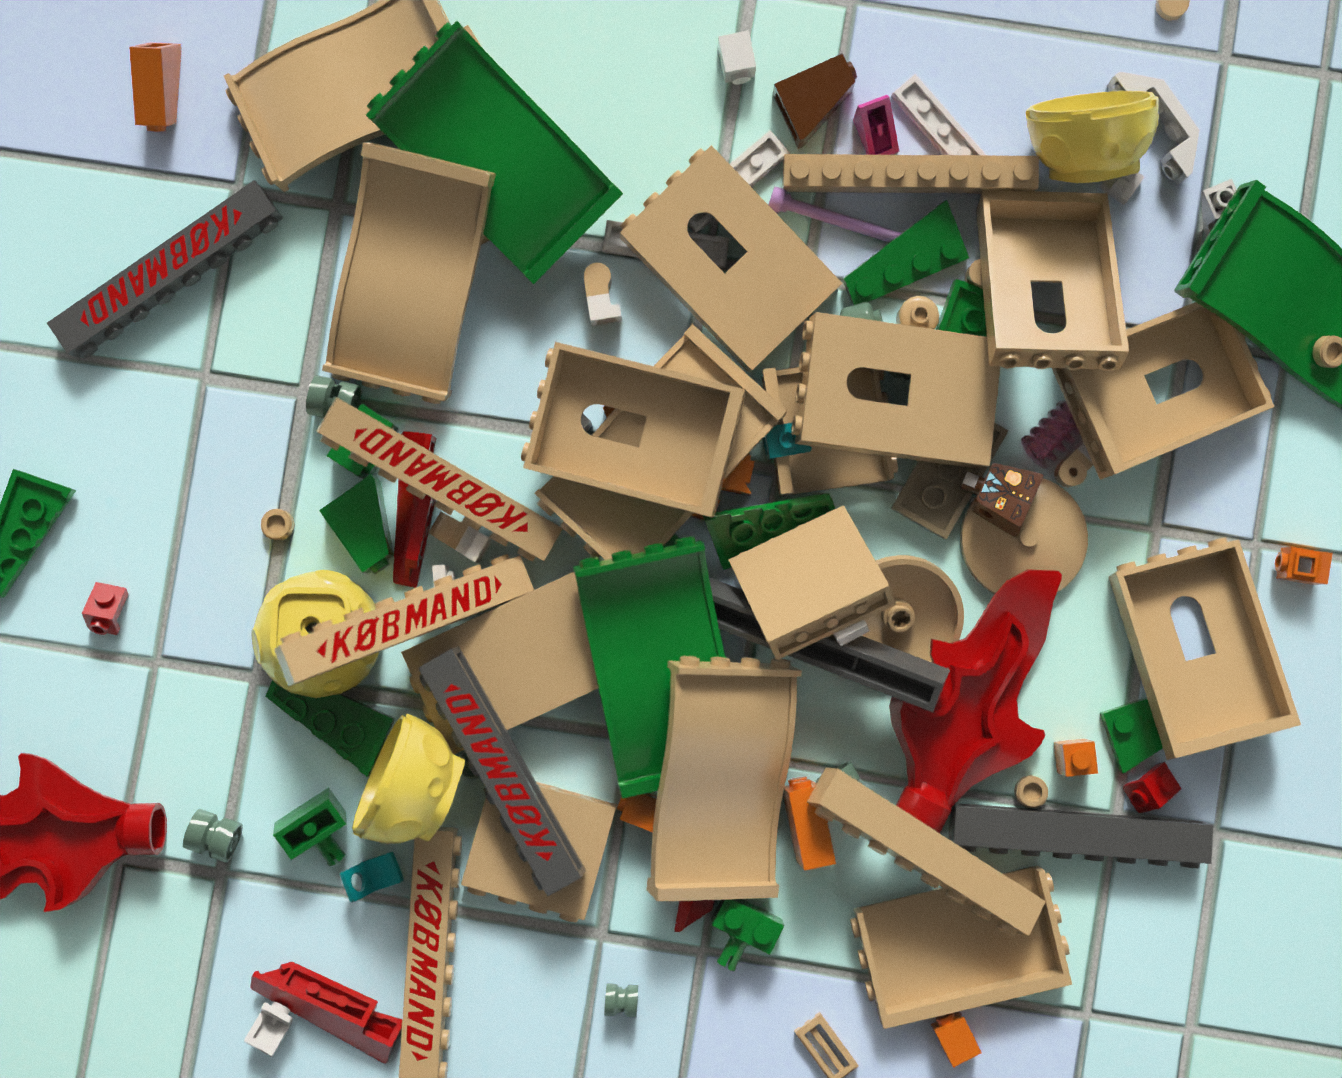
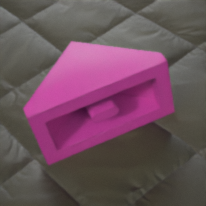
M884 95L858 105L853 121L866 154L892 155L900 152L890 97Z

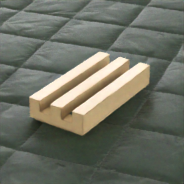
M820 1011L815 1014L813 1019L807 1020L801 1028L798 1027L794 1030L827 1078H844L859 1067L856 1060ZM819 1023L849 1063L847 1066L844 1067L815 1027ZM810 1031L839 1070L835 1075L805 1035L807 1032Z

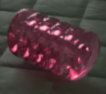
M1065 400L1058 401L1056 409H1050L1047 413V418L1044 417L1039 420V427H1032L1029 431L1030 436L1024 435L1020 440L1026 454L1034 463L1044 469H1048L1044 461L1045 458L1054 462L1057 460L1053 452L1054 449L1062 453L1066 451L1062 443L1063 440L1070 444L1075 442L1071 435L1072 431L1080 435Z

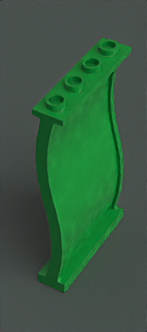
M458 21L453 25L447 22L435 34L438 40L429 49L425 45L412 58L415 64L407 72L403 69L400 70L389 83L393 87L384 96L378 93L367 104L370 110L366 116L400 150L496 173L494 186L491 189L483 234L534 285L623 193L495 62Z
M1257 179L1241 184L1177 284L1174 292L1182 298L1192 299L1229 323L1263 350L1286 372L1342 410V364L1335 368H1325L1319 366L1313 358V347L1319 338L1323 336H1338L1342 338V248L1308 218L1265 191L1266 186Z
M694 536L675 540L676 545L663 547V543L651 544L643 547L644 552L631 554V550L615 552L611 554L612 559L599 561V557L582 559L579 561V566L573 567L607 726L618 788L622 799L658 791L669 724L671 670L668 668V661H680L681 656L697 657L700 659V662H710L711 657L726 658L709 580L705 544L701 540L695 541Z

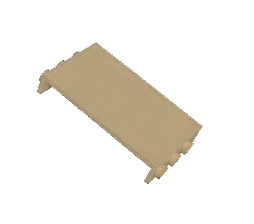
M574 572L401 652L412 675L409 677L410 684L417 694L420 693L425 704L423 705L425 717L430 723L433 722L435 728L444 736L453 754L463 751L464 748H459L454 742L451 734L454 730L448 720H443L435 706L437 700L432 692H428L423 687L419 677L421 672L418 669L452 648L459 646L506 730L598 689Z
M1038 865L1002 873L1046 901L1029 936L1016 933L1012 937L997 928L998 922L992 918L987 921L971 912L973 906L966 902L962 905L946 896L947 890L944 888L853 908L855 918L850 919L854 938L860 937L862 949L857 950L862 970H868L870 981L865 982L869 1001L875 1000L879 1021L883 1029L1073 985L1066 960V955L1070 954L1068 942L1064 935H1060L1058 924L1062 923L1061 913L1058 905L1053 904L1050 892L1054 891V884L1050 873H1045V870Z

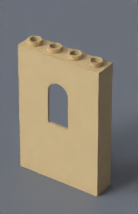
M711 145L705 151L702 148L697 150L688 160L691 165L683 173L679 170L673 173L665 182L668 187L660 195L657 192L650 195L643 203L645 209L638 216L632 213L620 225L623 229L620 232V239L733 358L750 373L817 309L842 282ZM708 213L712 215L747 251L726 273L690 238L687 225L695 214Z
M982 190L976 208L990 366H1001L1008 369L1014 367H1034L1036 369L1120 370L1129 353L1108 193ZM1031 282L1061 283L1066 326L1062 331L1047 333L1036 325Z
M1196 302L1127 329L1129 353L1120 370L1102 371L1100 369L1069 370L1067 368H1052L1100 480L1274 407L1270 391L1262 380L1258 371V364L1252 357L1245 341V335ZM1184 359L1192 360L1200 366L1202 381L1197 388L1162 403H1156L1144 375Z
M815 312L809 318V321H805L802 338L807 340L806 351L801 353L799 360V371L803 372L802 384L797 385L795 393V403H799L798 416L793 417L791 434L796 435L795 444L975 469L990 466L1001 366H990L987 337ZM857 368L909 374L910 384L907 406L855 398L847 388L849 374Z
M555 342L554 348L548 349L545 359V367H548L546 379H542L538 386L537 398L540 399L538 411H533L530 418L529 429L532 430L530 442H525L522 449L521 461H525L523 468L714 517L746 390ZM599 404L647 416L639 448L589 435L581 424V417L585 409L591 405Z
M1226 537L1216 539L1207 543L1208 548L1197 550L1196 545L1177 550L1178 555L1167 558L1165 553L1147 558V564L1136 566L1135 561L1117 566V572L1109 576L1167 760L1301 725L1239 539L1230 542L1227 541ZM1186 596L1198 602L1215 654L1188 661L1185 660L1170 612L1174 600Z

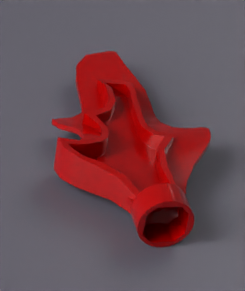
M1027 569L1007 580L994 594L974 628L964 639L952 643L931 639L930 657L932 663L950 669L934 712L891 697L889 704L891 725L906 758L908 786H905L896 806L938 833H941L952 811L951 807L973 785L1031 757L1046 736L1043 729L1031 727L1019 718L1017 697L1023 681L1046 641L1053 602L1062 580V574L1057 570Z
M21 753L18 756L20 765L19 786L6 795H0V899L8 897L21 884L37 883L45 892L46 905L43 912L61 910L77 903L88 895L110 866L124 855H159L162 852L167 835V817L165 808L161 803L130 804L103 795L82 784L47 758L31 753Z

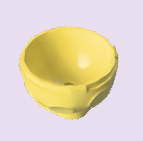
M1146 91L1097 92L1055 98L1030 106L1026 110L1027 129L1036 156H1039L1040 161L1048 167L1049 178L1070 183H1093L1138 173L1140 171V158L1147 152L1157 130L1159 96L1155 97L1152 92Z
M317 570L291 577L269 591L258 611L254 627L251 631L252 646L256 660L277 685L294 694L320 698L341 694L356 687L370 674L369 672L378 659L379 652L288 687L274 649L282 644L281 638L298 631H300L302 636L310 634L307 632V626L312 622L319 624L332 620L334 625L345 621L343 615L362 608L364 613L375 610V603L360 585L339 572Z
M408 713L406 716L401 715L398 718L367 780L354 817L353 835L361 839L383 844H400L416 838L428 842L433 837L449 812L465 763L464 758L452 753L447 741L439 730Z

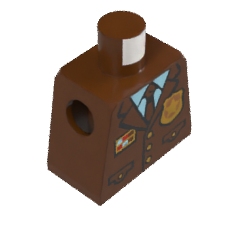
M992 463L986 478L968 471L961 489L978 495L972 510L975 514L1017 538L1044 475Z

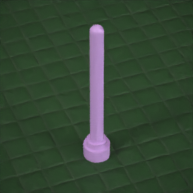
M774 186L768 204L777 214L780 211L786 213L788 210L886 242H890L902 234L793 199L791 194L786 193L785 189Z

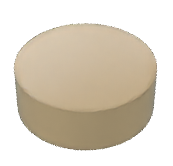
M1156 0L1155 8L1161 18L1174 21L1181 18L1187 11L1190 0Z
M1323 336L1319 338L1313 347L1314 361L1319 366L1325 368L1340 366L1342 364V338L1338 336Z
M271 509L261 519L263 534L272 540L287 539L294 531V519L285 510Z
M1027 775L1017 781L1014 794L1020 804L1028 808H1037L1046 802L1048 787L1042 779L1033 775Z

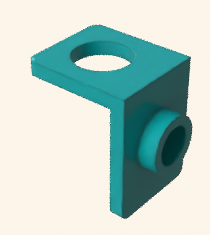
M792 423L776 425L762 439L766 462H771L774 458L808 453L812 450V447L795 444L796 435L791 434Z
M392 851L363 861L340 873L351 903L375 891L404 881L395 854ZM353 874H357L361 878L362 888L360 891L355 890L352 885L351 879Z

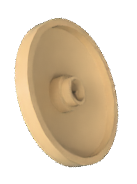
M1042 478L1017 538L975 514L972 510L977 496L973 499L962 520L960 546L968 570L985 589L995 594L1007 580L1027 569L1059 571L1062 574V580L1057 591L1059 592L1078 574L1085 560L1088 548L1087 524L1077 502L1062 487Z
M895 555L876 560L891 588L896 605L864 619L869 632L862 636L932 662L930 657L931 639L948 643L960 639L964 624V607L957 587L941 568L928 560L910 555Z

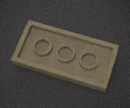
M994 423L990 463L1009 431L997 423ZM917 461L890 509L946 540L973 494L961 489L967 472L969 471L983 477L988 467L975 469Z

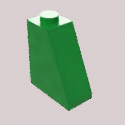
M370 474L319 511L362 573L369 574L373 572L375 575L390 565L388 560L394 556L381 481L377 476Z

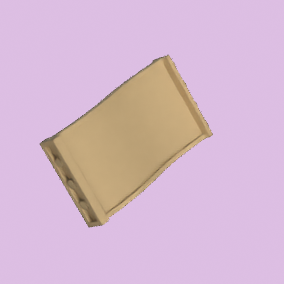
M379 0L347 18L297 37L273 49L235 75L230 73L224 75L229 87L225 89L226 94L241 113L237 115V118L243 129L247 133L249 132L252 137V141L249 142L250 147L257 158L262 159L265 167L261 168L270 185L275 184L283 192L290 190L288 185L319 164L350 148L384 135L366 116L370 110L367 104L378 93L384 96L393 87L389 83L391 79L402 69L407 72L415 64L412 60L415 54L425 45L429 49L438 40L435 34L447 22L450 23L439 0Z
M372 142L363 143L361 151L363 162L356 210L332 315L326 363L323 365L322 371L332 373L331 377L337 380L350 381V378L362 381L361 384L365 387L379 389L380 386L392 388V393L397 395L410 396L412 393L423 396L422 400L425 402L440 404L441 401H446L452 394L451 384L457 349L479 258L492 186H494L496 173Z
M693 324L684 332V335L654 365L655 367L746 390L724 480L787 414V411ZM614 409L592 436L639 448L647 416ZM555 476L534 493L540 498L537 505L550 517L553 513H556L563 520L560 526L571 537L574 538L578 534L586 542L583 548L592 557L601 556L604 560L612 559L611 554L619 551L631 550V554L644 552L643 547L651 544L663 543L664 546L694 514V512Z
M681 656L680 661H668V668L671 670L669 724L653 823L651 878L647 879L646 889L657 902L778 898L779 885L776 883L777 831L795 731L797 677H801L802 670L790 665V660L779 659L776 661L773 658L771 663H761V660L756 658H741L740 663L730 662V659L724 657H711L710 662H700V659L697 657Z

